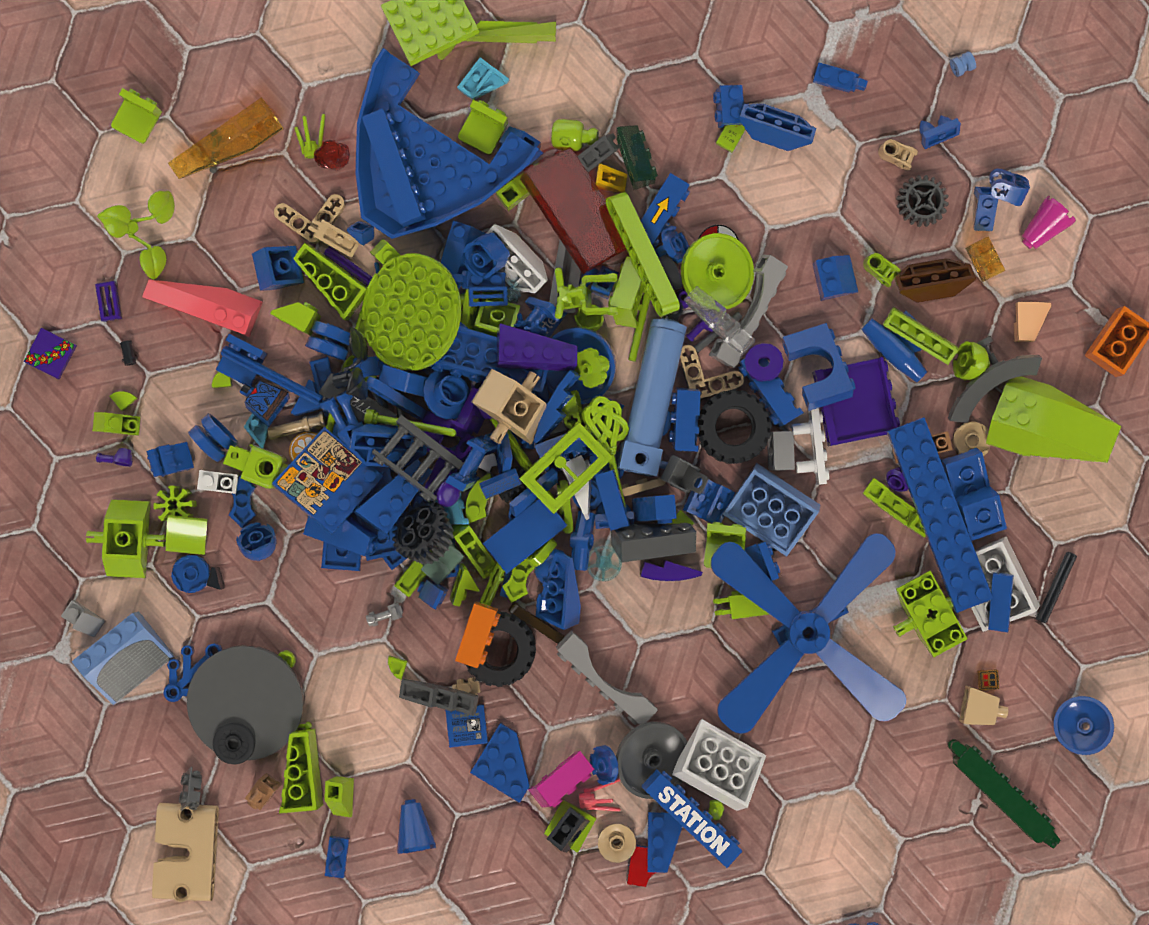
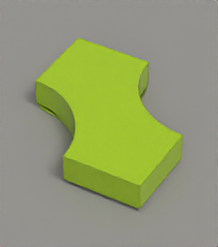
M528 557L512 569L510 579L502 586L511 603L528 594L526 588L527 577L535 569L528 561Z

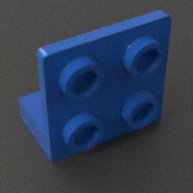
M231 334L226 338V341L229 342V348L261 365L263 364L267 356L266 352ZM222 356L216 368L220 373L242 384L247 383L250 386L257 375Z

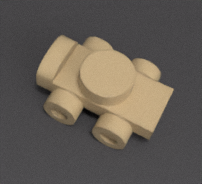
M475 677L467 678L468 682L464 683V679L456 680L457 684L452 685L453 689L475 695L481 692L480 683L475 681Z

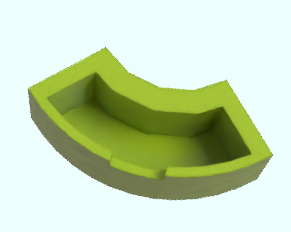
M490 473L479 479L468 494L466 517L469 520V524L488 516L486 508L490 498H485L479 483L492 478Z

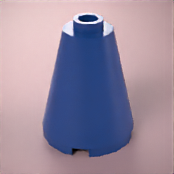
M416 799L404 801L405 805H401L398 854L436 848V843L421 803H416Z

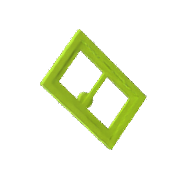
M578 422L519 479L555 514L613 457ZM580 438L598 458L577 477L566 465V459L560 455L576 439ZM553 461L556 467L564 468L575 479L555 499L535 480Z

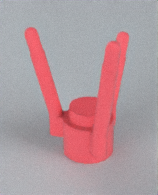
M619 778L614 783L600 784L584 789V793H579L580 809L619 812L620 808L596 805L612 803L613 799H596L595 794H591V792L619 782Z

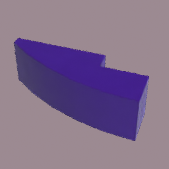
M664 560L663 567L644 562L640 577L658 581H681L702 576L703 572Z

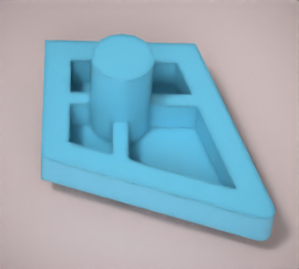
M251 414L244 428L261 448H264L269 427L255 415Z

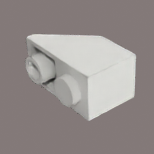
M199 470L197 489L236 494L239 475Z

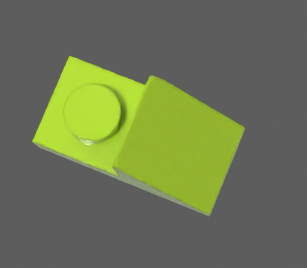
M460 563L450 595L452 605L459 607L466 598V589L480 592L463 563Z

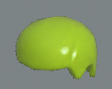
M592 304V308H599L597 305ZM579 307L576 315H574L578 327L587 328L595 332L602 327L604 322V315H585L582 312V307Z

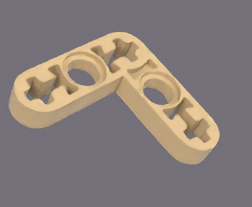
M338 194L331 195L314 219L320 222L321 216L328 214L330 216L329 223L333 225L345 208L344 199ZM339 199V203L341 205L340 207L336 206L332 210L335 213V215L333 216L332 213L326 209L329 208L331 210L334 206L332 204V201H338ZM281 203L275 207L274 215L280 222L310 243L317 244L321 242L315 237L310 239L312 236L305 231L308 224L317 229V225L287 204ZM286 209V212L291 216L290 221L284 215L280 217L279 211ZM296 219L304 221L302 228L297 229L294 227Z
M691 345L682 347L680 362L688 388L696 389V385L699 388L706 387L704 383L708 382V389L711 393L707 394V390L702 391L700 399L719 394L723 391L737 389L743 384L744 377L738 371L704 379L695 348ZM685 349L693 352L690 359L691 362L695 360L696 363L685 366V363H688V358L682 355L685 353ZM690 367L698 369L697 377L692 378L688 375ZM732 375L740 378L737 382L738 385L732 382L728 383L729 388H726L723 377H726V381L732 379ZM714 380H719L722 383V388L718 391L711 387Z

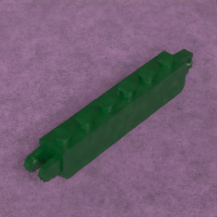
M956 739L949 740L947 747L955 754L953 764L1030 839L1036 843L1044 842L1053 849L1060 843V838L1053 831L1055 828L1050 824L1052 820L1044 813L1041 815L1037 812L1038 807L1030 799L1026 801L1022 797L1024 793L1016 786L1013 788L1009 784L1010 779L1002 772L998 774L994 770L996 766L989 759L985 761L981 757L982 752L974 745L972 747L967 744L963 745Z

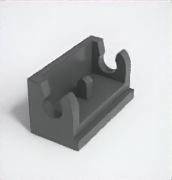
M614 133L604 135L577 156L587 173L621 148L620 144L616 145L613 142L616 138Z

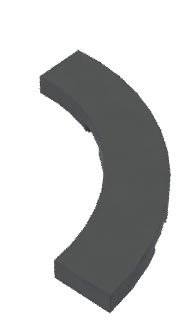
M1022 355L1007 361H1000L987 368L979 377L972 379L966 385V389L960 397H957L950 410L949 421L968 423L970 415L978 402L994 387L1015 377L1037 375L1042 357L1040 355Z

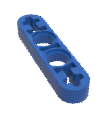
M368 377L366 383L370 391L410 416L423 420L426 413L424 408L373 377Z

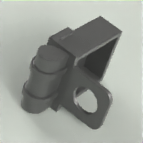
M674 455L671 456L660 478L685 493H690L692 490L698 494L703 492L709 480L706 475L700 473L701 469ZM702 478V485L699 488H695L694 483L696 479Z

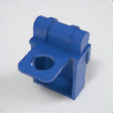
M187 442L159 446L146 451L153 477H164L194 468Z

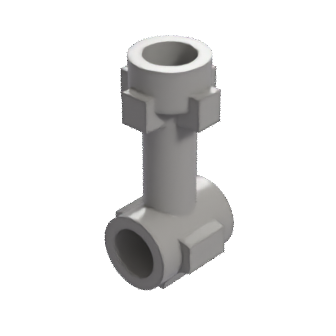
M399 603L387 606L388 610L375 614L374 611L370 612L369 615H366L367 623L369 626L373 625L374 627L379 625L378 621L390 617L392 621L402 618V607L399 606Z

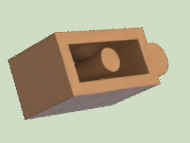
M264 774L245 797L248 801L247 804L253 809L258 808L261 810L268 804L282 784L269 774Z

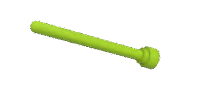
M367 409L365 412V424L384 423L399 426L396 423L398 418L380 415L376 410ZM410 421L422 431L452 437L456 435L455 429Z

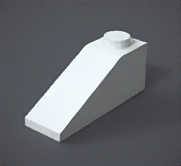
M582 455L567 461L566 465L578 477L590 466L588 459L584 461ZM562 468L570 485L575 479ZM591 479L574 495L586 520L590 519Z

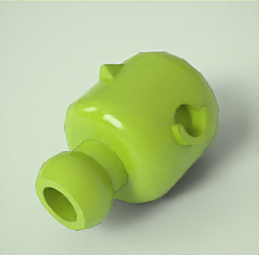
M558 119L552 126L551 143L558 150H566L568 152L580 151L583 143L591 146L599 138V131L597 129L590 128L589 130H584L583 123L577 120Z

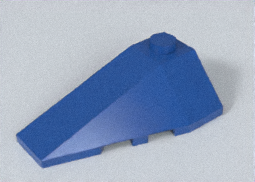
M457 221L452 223L441 263L449 270L452 276L453 274H462V271L468 270L464 263V259H466L465 253L463 254L465 246L479 236L486 234L472 226Z

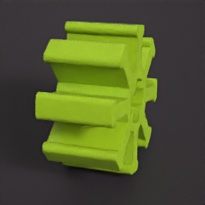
M168 486L170 495L164 490H160L157 493V496L165 500V504H153L155 510L166 509L161 516H158L161 521H167L168 515L180 516L181 514L183 517H193V514H190L185 509V506L197 507L195 500L184 501L189 494H192L189 489H182V492L179 494L180 486ZM173 502H177L176 505H177L178 508H173V507H174Z

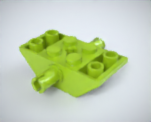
M111 499L104 518L103 532L87 531L86 536H94V538H86L87 543H103L102 561L106 576L146 578L148 546H166V542L158 541L166 540V535L149 534L150 501ZM127 536L128 541L123 540V538Z
M931 571L896 588L901 606L908 618L893 626L894 631H897L898 637L914 629L932 657H936L968 639L952 611L953 605L950 597L946 598ZM928 610H932L933 612L931 617L927 616V614H929Z

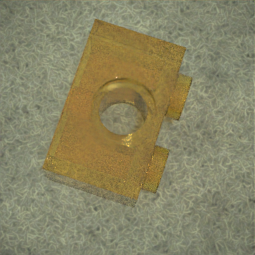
M989 236L965 248L982 282L1006 271Z

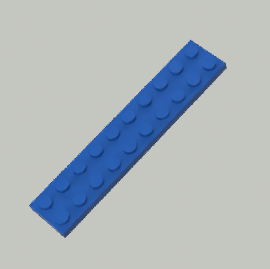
M925 417L887 431L955 612L958 613L992 600L991 591Z

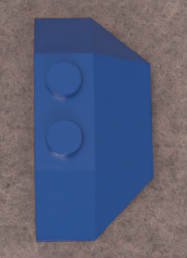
M744 104L739 120L753 140L786 151L812 144L817 129L799 115L766 104Z
M366 424L353 429L349 448L365 466L388 467L385 464L381 466L374 461L372 451L375 449L380 453L398 431V426ZM409 433L404 435L386 458L396 465L414 442V437ZM425 445L423 447L420 446L405 466L425 456L427 447Z

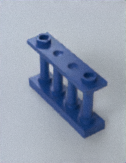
M485 434V436L481 435L468 440L466 444L472 447L468 457L459 471L449 475L446 483L462 492L474 486L480 479V477L476 476V471L486 452L497 448V444L489 438V435Z

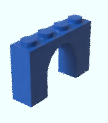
M827 323L784 336L782 341L788 361L807 355H819L827 359L832 366L833 371L826 379L802 387V396L808 411L851 398L855 389L853 379H849L847 374L849 372L846 362H842L840 357L842 356L839 345H835L834 332L828 328Z

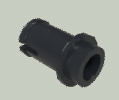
M132 341L120 343L123 355L122 362L125 366L136 364L137 357L134 354Z

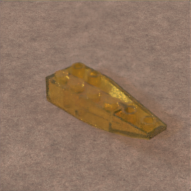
M261 97L168 162L178 179H182L252 152L284 128L270 106Z

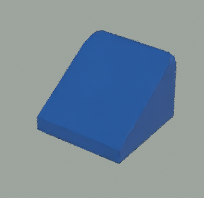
M358 221L347 228V232L363 246L374 239V227L372 225Z

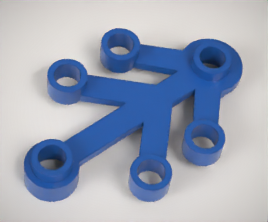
M217 643L208 645L205 650L206 654L191 668V656L194 654V648L191 645L184 646L181 649V654L183 655V678L179 682L177 670L181 666L180 661L172 659L167 664L169 684L164 688L163 692L166 700L176 702L182 696H187L188 688L184 687L191 682L195 672L203 662L214 655L212 648H217L219 652L222 650V647ZM185 648L191 650L189 655L185 653ZM173 661L177 663L176 668H173L171 666V663ZM172 689L177 691L175 696L171 694Z

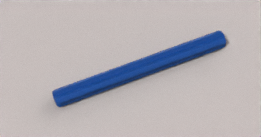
M227 346L223 347L221 355L315 405H319L322 402L323 397Z

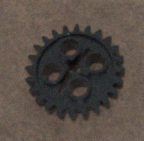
M422 499L421 503L416 501L414 507L409 505V511H403L404 516L398 518L400 522L394 524L397 529L392 531L395 534L392 540L395 542L393 546L397 548L396 551L410 560H413V558L419 560L420 556L426 558L427 552L432 554L433 548L438 549L437 543H443L441 537L447 535L444 530L449 528L445 524L449 521L446 517L448 513L444 511L445 508L436 501L430 500V502H426L424 499Z

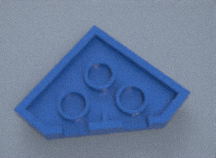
M500 722L470 773L520 803L530 784L519 738L516 731Z

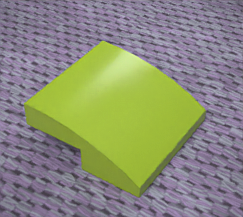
M168 515L166 551L205 555L208 519Z

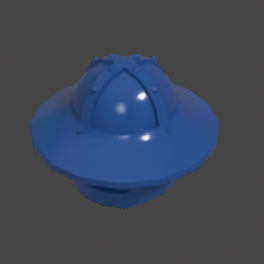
M445 370L431 373L425 380L423 387L424 400L428 408L435 415L444 419L458 418L470 394L469 387L462 377L451 375L450 372Z

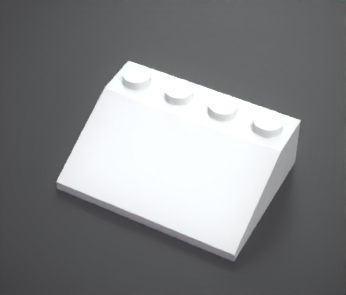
M1007 537L976 549L975 552L990 591L992 589L994 572L1014 575L1010 622L1037 612L1040 604ZM991 600L971 607L983 632L988 630Z
M701 719L679 756L672 775L738 811L748 808L766 755Z

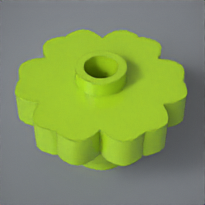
M587 348L577 353V366L574 371L581 375L578 380H582L585 387L594 388L605 382L607 378L606 372L609 370L610 364L606 357L599 355L597 349Z

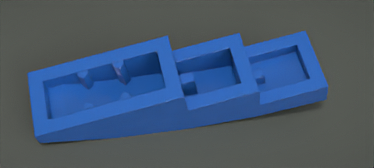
M570 370L547 403L534 437L536 444L544 442L567 416L562 409L574 396L569 389L581 376L576 371Z

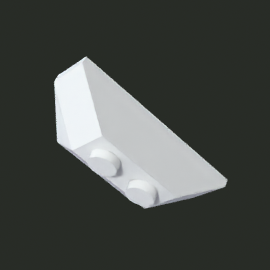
M494 224L486 234L495 233L510 252L506 265L497 272L506 273L505 281L513 290L535 294L548 280L543 261L516 233Z

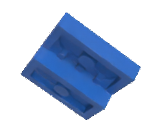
M702 478L696 479L694 484L695 488H699L702 485ZM708 480L701 494L691 491L683 510L707 522L722 523L724 518L722 514L731 502L735 492Z

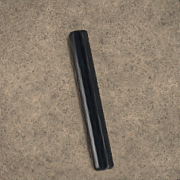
M1066 552L1036 617V620L1039 622L1047 623L1076 561L1077 555Z

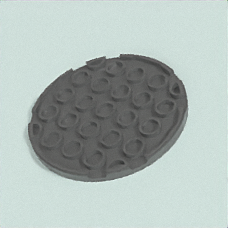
M238 645L215 653L198 668L188 688L187 712L190 723L201 741L213 751V737L216 731L225 724L239 723L246 726L252 732L255 739V749L248 760L267 757L288 743L289 734L297 730L302 719L304 699L297 675L285 660L262 647ZM230 739L229 745L231 748H238L239 742L236 739Z

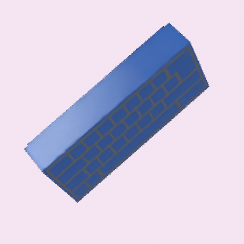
M512 469L479 483L485 498L488 499L522 485L516 469Z

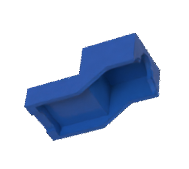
M978 448L968 450V452L942 459V465L971 541L1007 529L1000 496L990 487L983 453Z

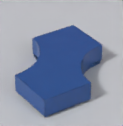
M240 475L238 477L236 494L232 493L234 504L229 516L241 528H244L257 515L251 504V497L256 487L251 482L241 479Z

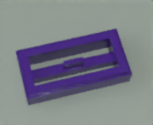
M109 281L95 284L101 321L107 322L109 320L122 319L116 282ZM109 286H111L115 315L113 314ZM101 287H104L109 316H106Z

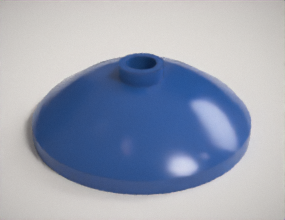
M1078 696L1065 701L1058 708L1054 717V732L1058 741L1067 750L1076 754L1092 755L1098 753L1108 746L1114 735L1115 725L1111 712L1102 702L1092 697ZM1085 723L1089 724L1088 730L1083 729Z

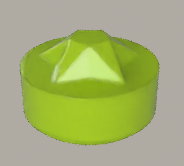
M284 650L278 654L291 668L295 665L296 657L291 651Z

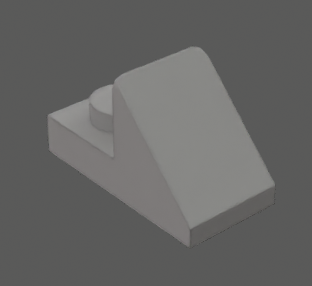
M71 600L61 615L62 618L73 624V629L92 637L97 635L105 623L104 619L75 600Z

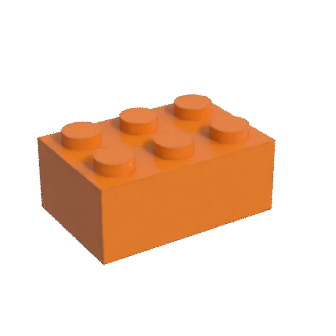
M1126 306L1117 308L1084 356L1115 377L1124 375L1149 339V322Z
M477 601L474 603L455 661L478 668L480 664L484 665L488 654L485 651L486 645L490 646L494 633L491 632L492 627L497 626L501 615L497 613L498 608Z

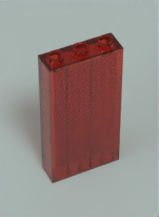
M571 147L566 150L560 149L553 157L549 158L547 156L540 160L536 166L532 164L523 170L524 174L520 180L583 275L627 250L606 207V199Z

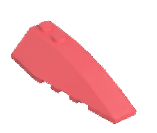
M150 279L142 296L145 299L247 337L251 335L263 303L260 300L228 288Z

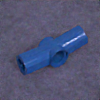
M578 511L575 531L572 532L570 537L571 558H573L575 570L586 571L588 569L589 552L594 544V535L592 534L595 521L594 513H590V519L586 520L582 511Z

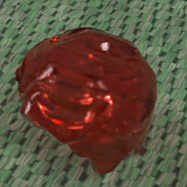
M335 140L323 141L321 147L314 152V159L317 165L331 171L344 168L348 164L350 157L349 147Z

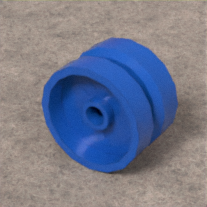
M314 321L311 330L313 333L321 336V339L310 336L305 346L325 355L346 361L349 352L346 348L339 346V343L349 345L350 333L332 324Z
M208 413L201 419L204 428L195 425L188 431V434L201 450L213 460L219 462L226 456L223 447L225 449H229L230 445L235 447L238 441L219 420Z

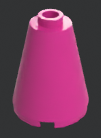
M1048 195L1021 236L1024 239L1022 243L1028 249L1032 247L1037 249L1072 226L1076 219L1074 216L1069 218L1067 215L1069 211L1056 199H1050Z

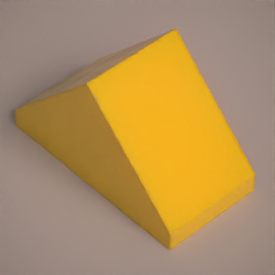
M599 164L595 189L619 193L625 192L628 174Z

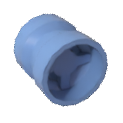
M968 51L959 58L951 59L950 67L954 75L960 77L966 71L976 69V61L972 53Z

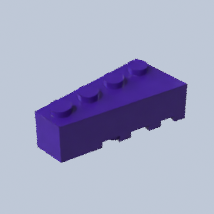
M501 323L499 324L497 330V368L554 371L575 370L577 366V346Z

